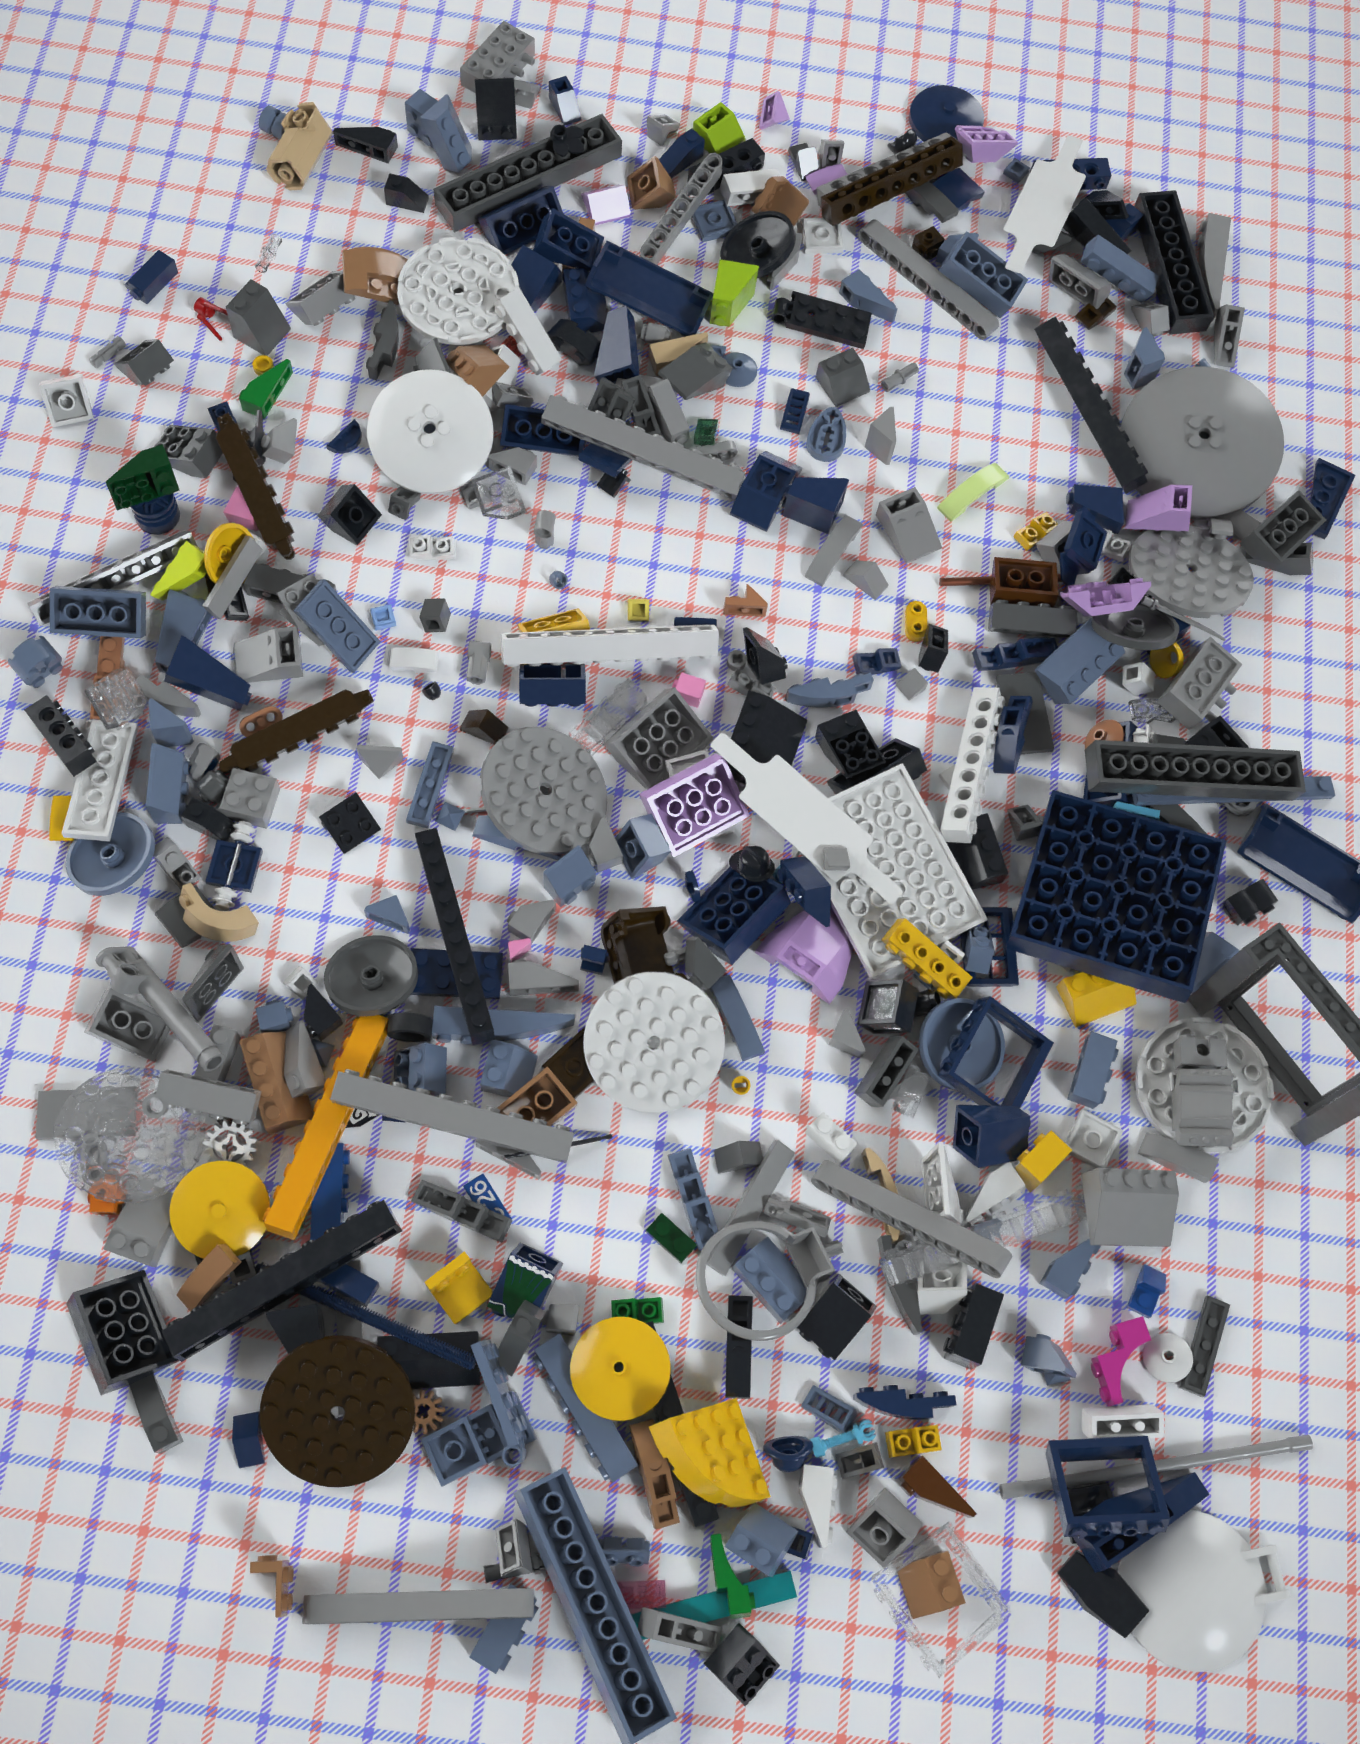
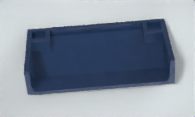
M608 240L595 260L585 283V286L589 287L591 291L601 293L680 332L684 337L697 333L714 294Z
M1265 803L1243 838L1237 853L1244 859L1255 863L1331 910L1341 919L1353 924L1360 916V860Z

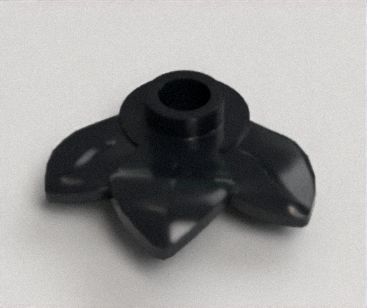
M555 125L550 131V139L553 141L554 151L562 157H565L568 152L571 154L582 153L584 145L579 138L583 136L584 130L576 126L566 128L564 125Z

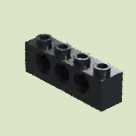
M753 138L719 153L722 158V174L707 195L720 188L724 174L759 171L764 166L765 152ZM701 163L689 168L688 181Z
M46 695L24 709L73 777L97 762L92 755L95 750L88 741L82 742V739L85 737L77 727L72 729L73 721L67 713L61 714L64 710L57 700L52 702Z

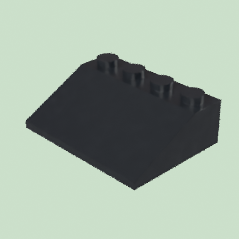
M748 690L731 740L759 763H767L775 755H779L792 766L808 720L771 697ZM727 762L734 780L746 784L745 777Z
M145 1270L73 1292L66 1305L100 1395L124 1388L179 1362L178 1359L173 1357L162 1333V1330L167 1328Z

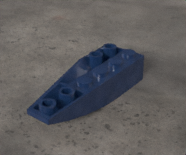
M1195 1472L1161 1482L1170 1516L1168 1526L1210 1495ZM1145 1487L1104 1500L1082 1516L1155 1513L1149 1487ZM1140 1533L1134 1536L1120 1534L1105 1538L1099 1536H1086L1078 1539V1537L1073 1538L1094 1572L1097 1573L1108 1569L1155 1535Z

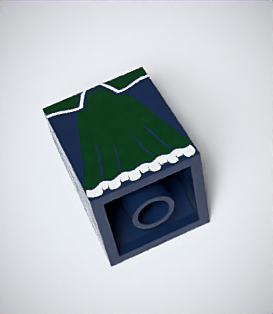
M520 1242L510 1253L487 1307L491 1308L494 1314L501 1317L507 1316L511 1319L514 1318L525 1300L542 1309L564 1263Z

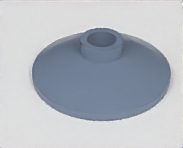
M734 352L723 357L733 368L726 381L727 385L745 387L755 380L757 365L750 356Z

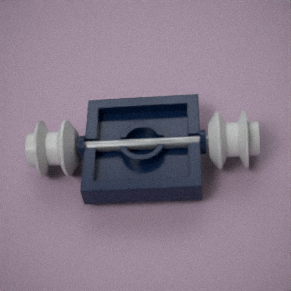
M239 821V823L233 824L236 833H231L230 836L235 843L222 840L216 841L205 882L207 885L219 887L215 889L218 898H213L212 902L216 904L217 908L222 910H229V908L235 906L231 901L232 898L238 896L234 890L252 893L263 850L260 847L245 845L253 842L250 834L256 831L249 822Z

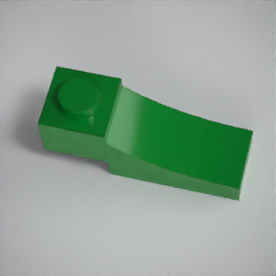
M713 1534L710 1536L716 1593H727L730 1619L750 1617L751 1609H755L754 1592L749 1593L748 1585H742L734 1574L724 1551L721 1534Z

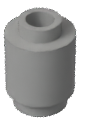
M650 322L648 324L643 323L640 339L645 340V343L649 344L667 341L670 339L671 331H668V326Z

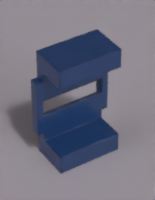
M584 945L581 948L582 963L580 970L603 975L605 963H608L609 954L607 950Z

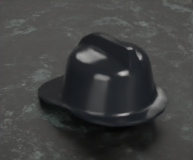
M745 846L743 850L734 853L729 859L730 867L748 881L762 882L769 879L775 872V864L770 859L767 851L760 846Z

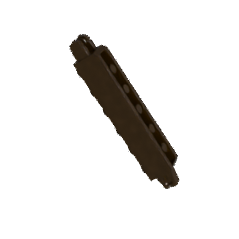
M226 413L217 418L220 431L216 435L218 444L264 542L271 549H278L284 559L292 560L295 557V551L291 543L295 541L292 536L295 531L289 521L286 522L283 517L286 512L282 504H277L274 498L277 496L273 485H268L266 478L269 476L264 466H259L257 459L260 457L255 447H251L248 442L251 440L246 428L242 429L238 423H235L230 414Z
M345 689L233 743L230 749L231 755L218 763L219 769L224 774H229L233 768L253 772L259 768V764L265 761L267 764L279 759L278 755L285 751L289 754L298 750L299 744L304 742L310 744L318 740V735L324 732L331 734L339 729L338 725L346 722L348 725L357 721L362 710L371 705L374 699L368 689L354 694Z

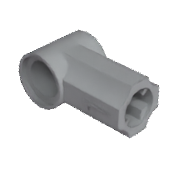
M541 510L537 513L533 531L535 543L542 549H547L554 544L556 516L547 510Z
M469 641L467 681L472 684L480 685L486 681L487 665L491 658L492 645L490 642Z

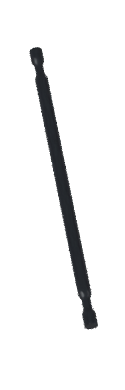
M612 1134L573 1141L571 1147L603 1139H612ZM517 1152L511 1155H503V1158L507 1160L513 1157L517 1158L532 1154Z

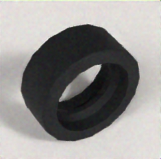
M402 1012L391 1014L388 1019L387 1036L404 1042L428 1041L432 1035L433 1020L426 1015Z

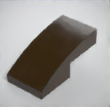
M1106 298L1098 309L1088 303L1075 315V318L1090 330L1111 315L1117 306L1109 298Z

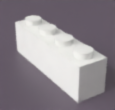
M519 287L493 303L497 315L504 320L508 333L514 337L518 343V350L525 355L529 368L536 375L544 373L562 361L561 356Z

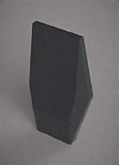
M1075 1550L1057 1571V1574L1083 1610L1125 1639L1149 1612L1146 1605L1117 1570L1109 1567L1106 1570L1095 1573L1084 1554L1078 1550Z

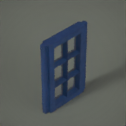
M982 907L987 918L988 916H1000L1002 933H991L992 938H1002L1004 955L993 956L992 960H1004L1006 978H993L991 961L989 978H977L976 972L966 971L973 977L966 986H1018L1016 952L1006 949L1013 925L1012 908ZM988 920L984 922V927L989 930ZM967 931L960 934L961 949L964 953L966 947ZM963 957V958H962V961H963V969L965 970L964 957Z

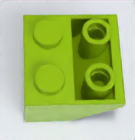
M722 102L693 121V130L705 139L704 149L708 153H722L746 140L735 114Z

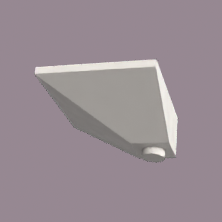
M938 1142L921 1159L925 1207L961 1225L964 1219L963 1208L959 1204L944 1142Z

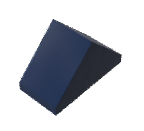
M259 1411L233 1416L232 1443L239 1468L265 1464Z

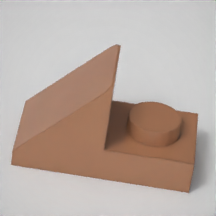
M746 584L745 598L739 596L725 597L723 615L765 617L768 603L750 585Z

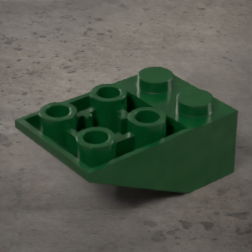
M163 444L142 450L105 481L117 511L180 491Z

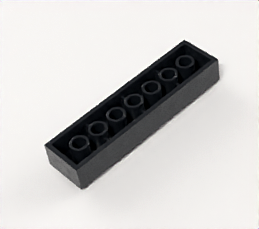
M1177 191L1139 193L1134 207L1143 213L1144 216L1138 229L1150 270L1159 276L1156 291L1160 304L1168 306L1170 326L1168 333L1171 335L1207 331L1214 318V314Z

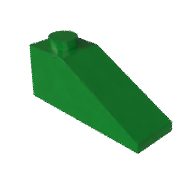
M285 359L248 383L247 387L239 395L242 411L256 416L257 410H261L262 419L267 417L293 374L289 359Z

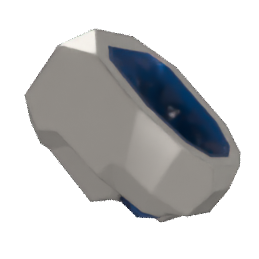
M199 743L189 758L191 763L189 773L196 782L209 770L214 771L221 758L214 748L204 743Z

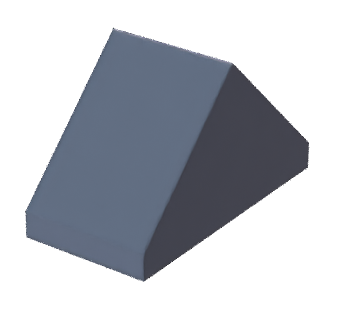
M397 895L365 907L364 912L367 919L409 934V923Z

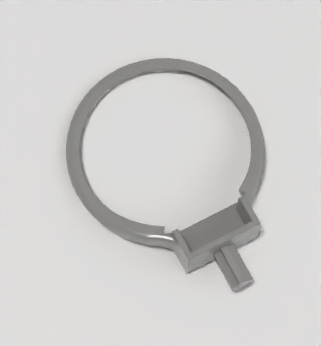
M763 1221L741 1222L727 1226L707 1241L699 1255L696 1266L698 1295L710 1317L729 1333L754 1341L780 1338L797 1328L806 1318L814 1303L818 1284L826 1281L835 1271L829 1258L842 1254L844 1252L842 1249L843 1245L838 1240L822 1245L814 1227L794 1234L782 1226ZM745 1229L763 1230L788 1242L785 1246L807 1288L801 1309L788 1323L771 1330L747 1329L727 1319L713 1303L707 1290L705 1279L707 1260L714 1246L722 1238L733 1232Z

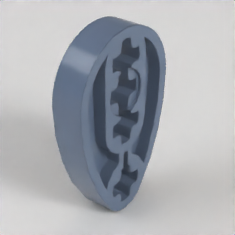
M829 407L819 414L810 427L807 436L806 448L808 453L816 460L822 462L838 459L842 455L846 443L845 421L840 410L835 407ZM830 416H834V420L830 424ZM826 432H829L830 436L826 452L822 453Z

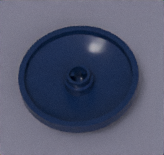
M938 85L921 91L914 98L910 107L909 122L917 137L923 142L946 132L958 140L955 127L957 125L983 126L984 111L978 100L969 92L955 86Z

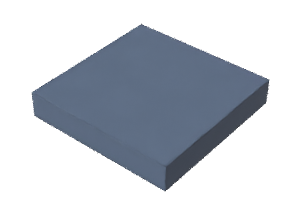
M724 200L700 205L692 215L702 242L726 237L731 229L737 225L730 206L727 207Z

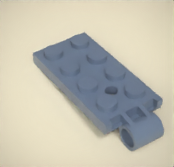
M490 1339L472 1344L471 1348L508 1447L502 1453V1459L507 1466L515 1467L522 1463L527 1456L524 1443L525 1440H528L524 1431L527 1429L524 1417L518 1415L515 1406L518 1405L517 1398L513 1391H509L506 1382L509 1381L505 1368L499 1365L497 1358L500 1355L496 1344L491 1343ZM511 1448L518 1450L520 1454L519 1461H513L510 1458L509 1452Z

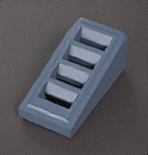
M815 1385L812 1386L801 1405L803 1409L840 1433H847L857 1416L855 1408ZM817 1395L821 1396V1399L819 1400L817 1406L814 1408L812 1407V1404ZM827 1400L830 1403L825 1412L822 1413L821 1409ZM834 1407H838V1410L834 1417H829ZM845 1412L847 1413V1416L841 1424L839 1423V1420Z

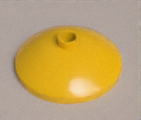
M224 523L218 526L207 540L204 550V564L208 576L215 584L244 537H252L251 533L240 524Z

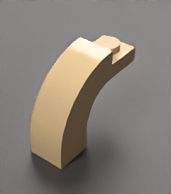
M191 883L182 886L179 902L185 909L183 920L193 931L208 939L222 942L239 941L255 935L259 922L248 905L233 911H217L204 903Z

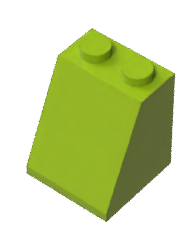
M719 260L710 324L730 327L755 295L759 266Z

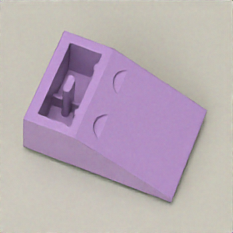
M1169 485L1128 500L1125 529L1189 531L1193 485Z

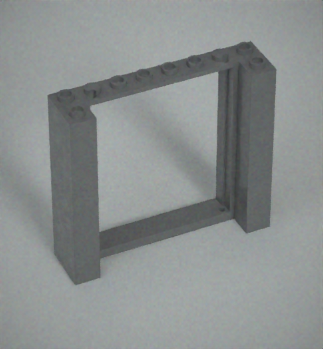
M1279 922L1243 947L1202 984L1197 991L1192 993L1188 1000L1201 1017L1219 1005L1237 1029L1250 1038L1259 1048L1268 1063L1269 1069L1306 1114L1304 1118L1290 1127L1305 1147L1360 1116V1072L1321 1095L1242 996L1277 966L1281 965L1359 1062L1360 1019Z

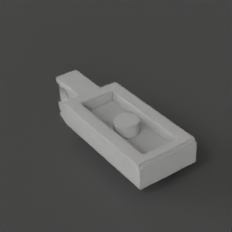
M771 1197L768 1198L763 1212L769 1217L785 1221L791 1226H797L805 1230L814 1227L817 1234L822 1237H826L831 1222V1217L789 1200L783 1203Z

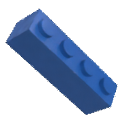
M344 1143L337 1144L333 1157L312 1201L310 1240H316L323 1236L327 1229L338 1227L345 1223L344 1213H348L349 1207L348 1198H345V1189L349 1188V1174H345L346 1165L350 1164V1150H346Z

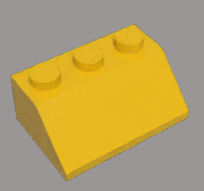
M579 608L517 624L519 632L590 630L588 619Z
M1084 972L1064 978L1056 986L1075 1028L1137 1004L1135 988Z

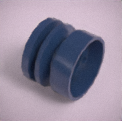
M174 493L130 507L137 525L149 534L160 535L168 533L175 528L180 519V510Z

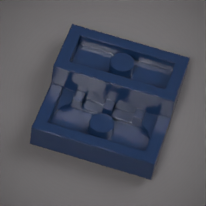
M960 167L946 173L932 183L959 211L968 208L970 202L981 199L985 193Z

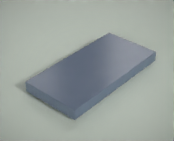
M321 579L293 610L351 673H354L381 642L325 579Z

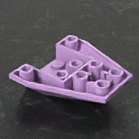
M1143 578L1130 579V583L1108 585L1106 581L1090 582L1082 585L1066 586V590L1059 591L1061 598L1083 616H1096L1134 610L1151 587V581L1143 582Z
M831 906L829 927H825L803 910L770 932L756 949L755 953L772 965L776 961L811 984L813 986L811 992L830 1005L843 986L854 948Z

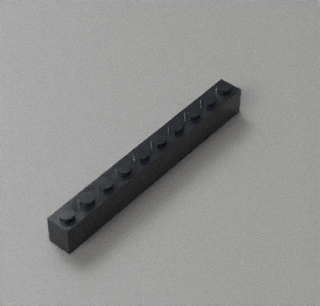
M1055 316L1036 327L1034 330L1125 494L1147 483L1145 475L1148 474L1145 465L1143 462L1139 464L1136 460L1139 457L1134 446L1130 448L1127 444L1130 441L1125 430L1121 432L1118 428L1121 423L1116 414L1113 416L1110 414L1109 410L1112 407L1107 398L1104 400L1101 398L1100 395L1103 392L1098 383L1094 384L1091 379L1094 376L1090 368H1084L1083 363H1085L1081 352H1075L1074 348L1077 346L1072 336L1069 338L1066 336L1065 333L1068 330L1064 322H1059Z
M433 828L415 833L417 847L472 1046L495 1040L494 1028L438 830Z
M385 1200L373 1202L367 1207V1210L360 1214L351 1215L346 1219L345 1223L338 1227L327 1229L324 1235L318 1239L305 1242L302 1248L296 1252L287 1253L280 1258L279 1262L272 1266L261 1268L257 1275L250 1279L239 1281L233 1289L217 1294L206 1305L195 1307L184 1318L171 1321L168 1327L162 1330V1333L173 1357L183 1362L402 1232L403 1230L390 1206Z

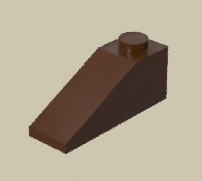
M924 1456L918 1457L898 1478L902 1482L900 1487L910 1497L914 1495L915 1498L967 1518L974 1517L977 1514Z

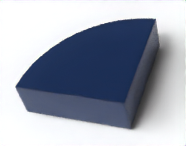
M693 870L685 872V886L693 902L700 901V891Z

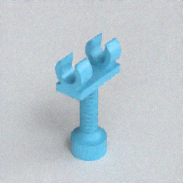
M863 1419L859 1425H857V1422L853 1423L851 1431L825 1440L819 1436L809 1439L813 1443L815 1458L825 1456V1451L828 1448L844 1444V1442L857 1440L858 1444H862L863 1440L872 1441L876 1437L875 1429L869 1432L863 1431L865 1428L873 1427L872 1421L870 1419Z

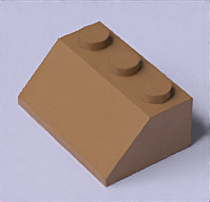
M485 344L458 346L448 354L446 359L448 366L463 378L468 385L471 384L482 397L510 367Z

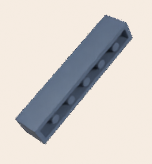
M557 1334L535 1348L536 1356L533 1357L534 1362L539 1370L545 1369L549 1376L545 1380L552 1392L557 1390L562 1399L558 1402L564 1413L570 1412L575 1421L571 1424L578 1436L584 1435L588 1442L584 1446L590 1457H596L601 1464L597 1469L604 1481L609 1479L613 1483L638 1467L636 1460L612 1420L594 1414L577 1397L570 1376L572 1353L561 1334Z

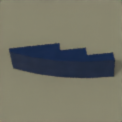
M1055 638L1019 639L1016 643L997 644L994 648H976L972 655L977 671L1000 670L1041 663L1058 646Z

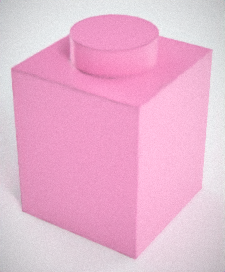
M681 672L679 680H674L672 688L675 687L688 705L698 708L705 690L706 680Z

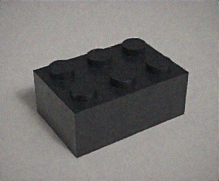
M978 1283L967 1288V1295L958 1302V1305L961 1306L958 1315H954L950 1328L953 1329L950 1338H946L943 1346V1351L946 1352L944 1359L970 1370L982 1365L1004 1294Z

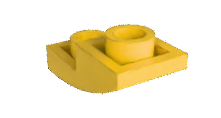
M1044 512L1035 517L1029 525L1016 531L1013 537L1028 551L1036 546L1058 523L1047 512Z
M53 796L49 841L74 840V838H64L62 835L72 796Z
M938 1425L885 1432L889 1458L942 1450Z

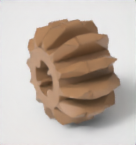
M420 1390V1399H417L413 1393L416 1406L413 1432L417 1433L420 1426H422L423 1434H428V1425L436 1431L437 1426L433 1422L435 1420L441 1423L444 1421L437 1413L445 1412V1407L436 1408L442 1402L441 1397L432 1402L435 1395L433 1391H430L428 1397L425 1398V1391ZM421 1406H424V1408L430 1407L427 1411L429 1416L425 1419L423 1416L421 1418L417 1416L420 1413L419 1408Z

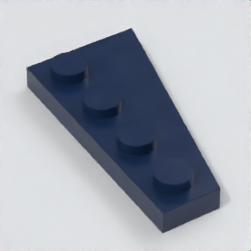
M1318 458L1315 464L1310 502L1326 519L1312 534L1325 540L1356 475L1321 458Z

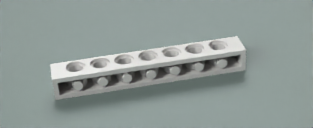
M973 688L940 828L945 842L971 843L973 834L977 832L976 818L981 814L980 800L985 796L984 783L989 778L988 765L993 760L992 747L993 744H996V729L1000 722V711L1005 706V698L1001 696L999 688Z

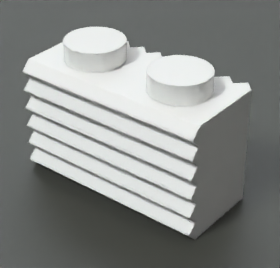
M821 1112L805 1131V1134L839 1165L857 1145V1141H854V1138H850V1134L847 1135V1132L843 1131V1128H840L839 1125H836V1122H833L829 1115H825V1112Z

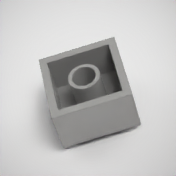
M233 768L219 807L220 812L232 821H245L251 823L252 826L267 829L280 792L277 778Z

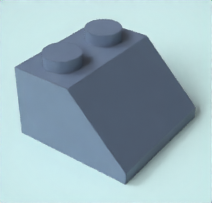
M652 814L629 819L615 837L623 855L622 861L631 879L662 863L671 852L669 844L662 835Z
M580 845L543 872L544 889L560 907L564 904H571L578 897L577 894L592 888L596 880V872Z
M492 1040L480 1082L481 1091L511 1097L533 1079L538 1055L515 1044Z
M755 1503L737 1524L725 1548L767 1576L773 1577L799 1531Z

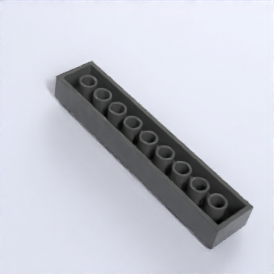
M599 114L575 125L584 130L583 136L579 138L584 145L582 153L571 154L568 152L565 157L559 156L553 149V141L548 137L434 188L435 206L455 233L479 222L478 217L541 187H556L622 157V139L605 116Z
M1095 740L1084 750L1088 789L1090 792L1293 801L1306 792L1300 751L1107 740Z

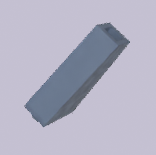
M169 590L155 663L160 672L166 674L181 635L198 645L213 617L202 606L206 600L202 598L195 599L183 591Z

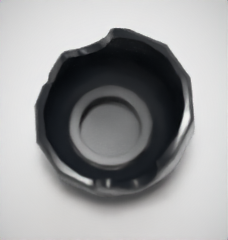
M909 129L904 135L899 138L896 137L895 141L891 144L889 143L887 147L894 154L911 148L917 142V134L913 129Z

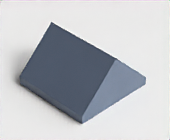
M149 699L150 730L157 744L165 747L191 745L194 740L186 722L154 699Z

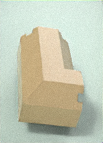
M314 102L300 103L297 105L299 108L297 111L294 112L291 109L287 112L281 123L285 132L268 160L266 171L277 184L280 185L281 182L286 184L285 188L288 190L303 189L333 135V130Z

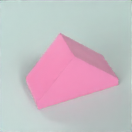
M239 486L236 487L223 513L229 523L235 522L247 529L258 531L259 529Z

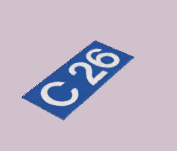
M484 1174L463 1186L473 1202L486 1206L489 1210L509 1217L512 1220Z

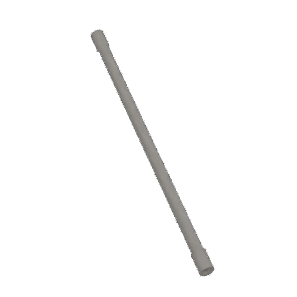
M1307 1434L1288 1437L1284 1440L1154 1461L1157 1472L1162 1473L1285 1452L1293 1453L1312 1450L1313 1442L1310 1435ZM1136 1463L1064 1475L1067 1488L1144 1476L1145 1472L1143 1464ZM1051 1477L1000 1484L999 1490L1001 1498L1004 1500L1023 1497L1027 1494L1051 1491L1053 1486Z

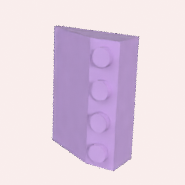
M716 753L639 794L647 813L652 814L662 835L668 842L672 857L750 816L745 803L739 798V789L726 760Z

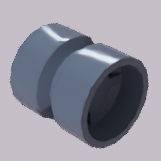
M266 106L259 117V128L268 134L273 133V136L280 140L285 132L281 123L286 113H282L273 106Z

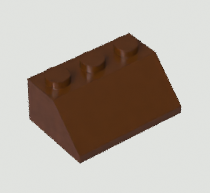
M994 557L990 583V606L996 603V600H1007L1009 604L1017 605V602H1028L1030 606L1050 604L1051 608H1054L1059 596L1056 562Z

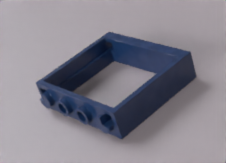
M991 996L977 999L972 1005L973 1011L961 1026L962 1031L959 1037L951 1044L952 1050L950 1054L942 1061L938 1076L978 1105L1000 1106L954 1073L986 1013H989L1032 1045L1001 1106H1017L1021 1108L1054 1042Z
M1148 1436L1048 1441L1045 1455L1064 1537H1078V1539L1086 1536H1099L1105 1538L1120 1534L1134 1536L1140 1533L1155 1535L1156 1533L1166 1532L1170 1516ZM1141 1458L1155 1513L1073 1516L1061 1462Z

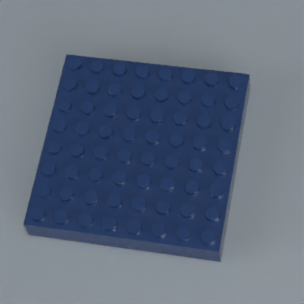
M1052 790L1006 949L1186 1003L1193 991L1227 840Z

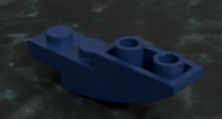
M1010 696L1008 705L1003 706L995 744L994 773L1015 774L1025 742L1023 734L1033 704L1031 696Z
M898 1385L883 1386V1391H874V1387L859 1388V1393L853 1394V1400L877 1413L901 1419L928 1420L934 1418L933 1409L949 1408L957 1405L956 1396H948V1391L933 1392V1397L925 1398L923 1393L909 1394V1399H907L906 1390L898 1389Z

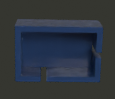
M520 664V704L528 707H533L537 704H546L550 707H555L559 704H568L573 707L586 704L585 664H565L566 678H561V665L542 664L540 666H530L529 664Z

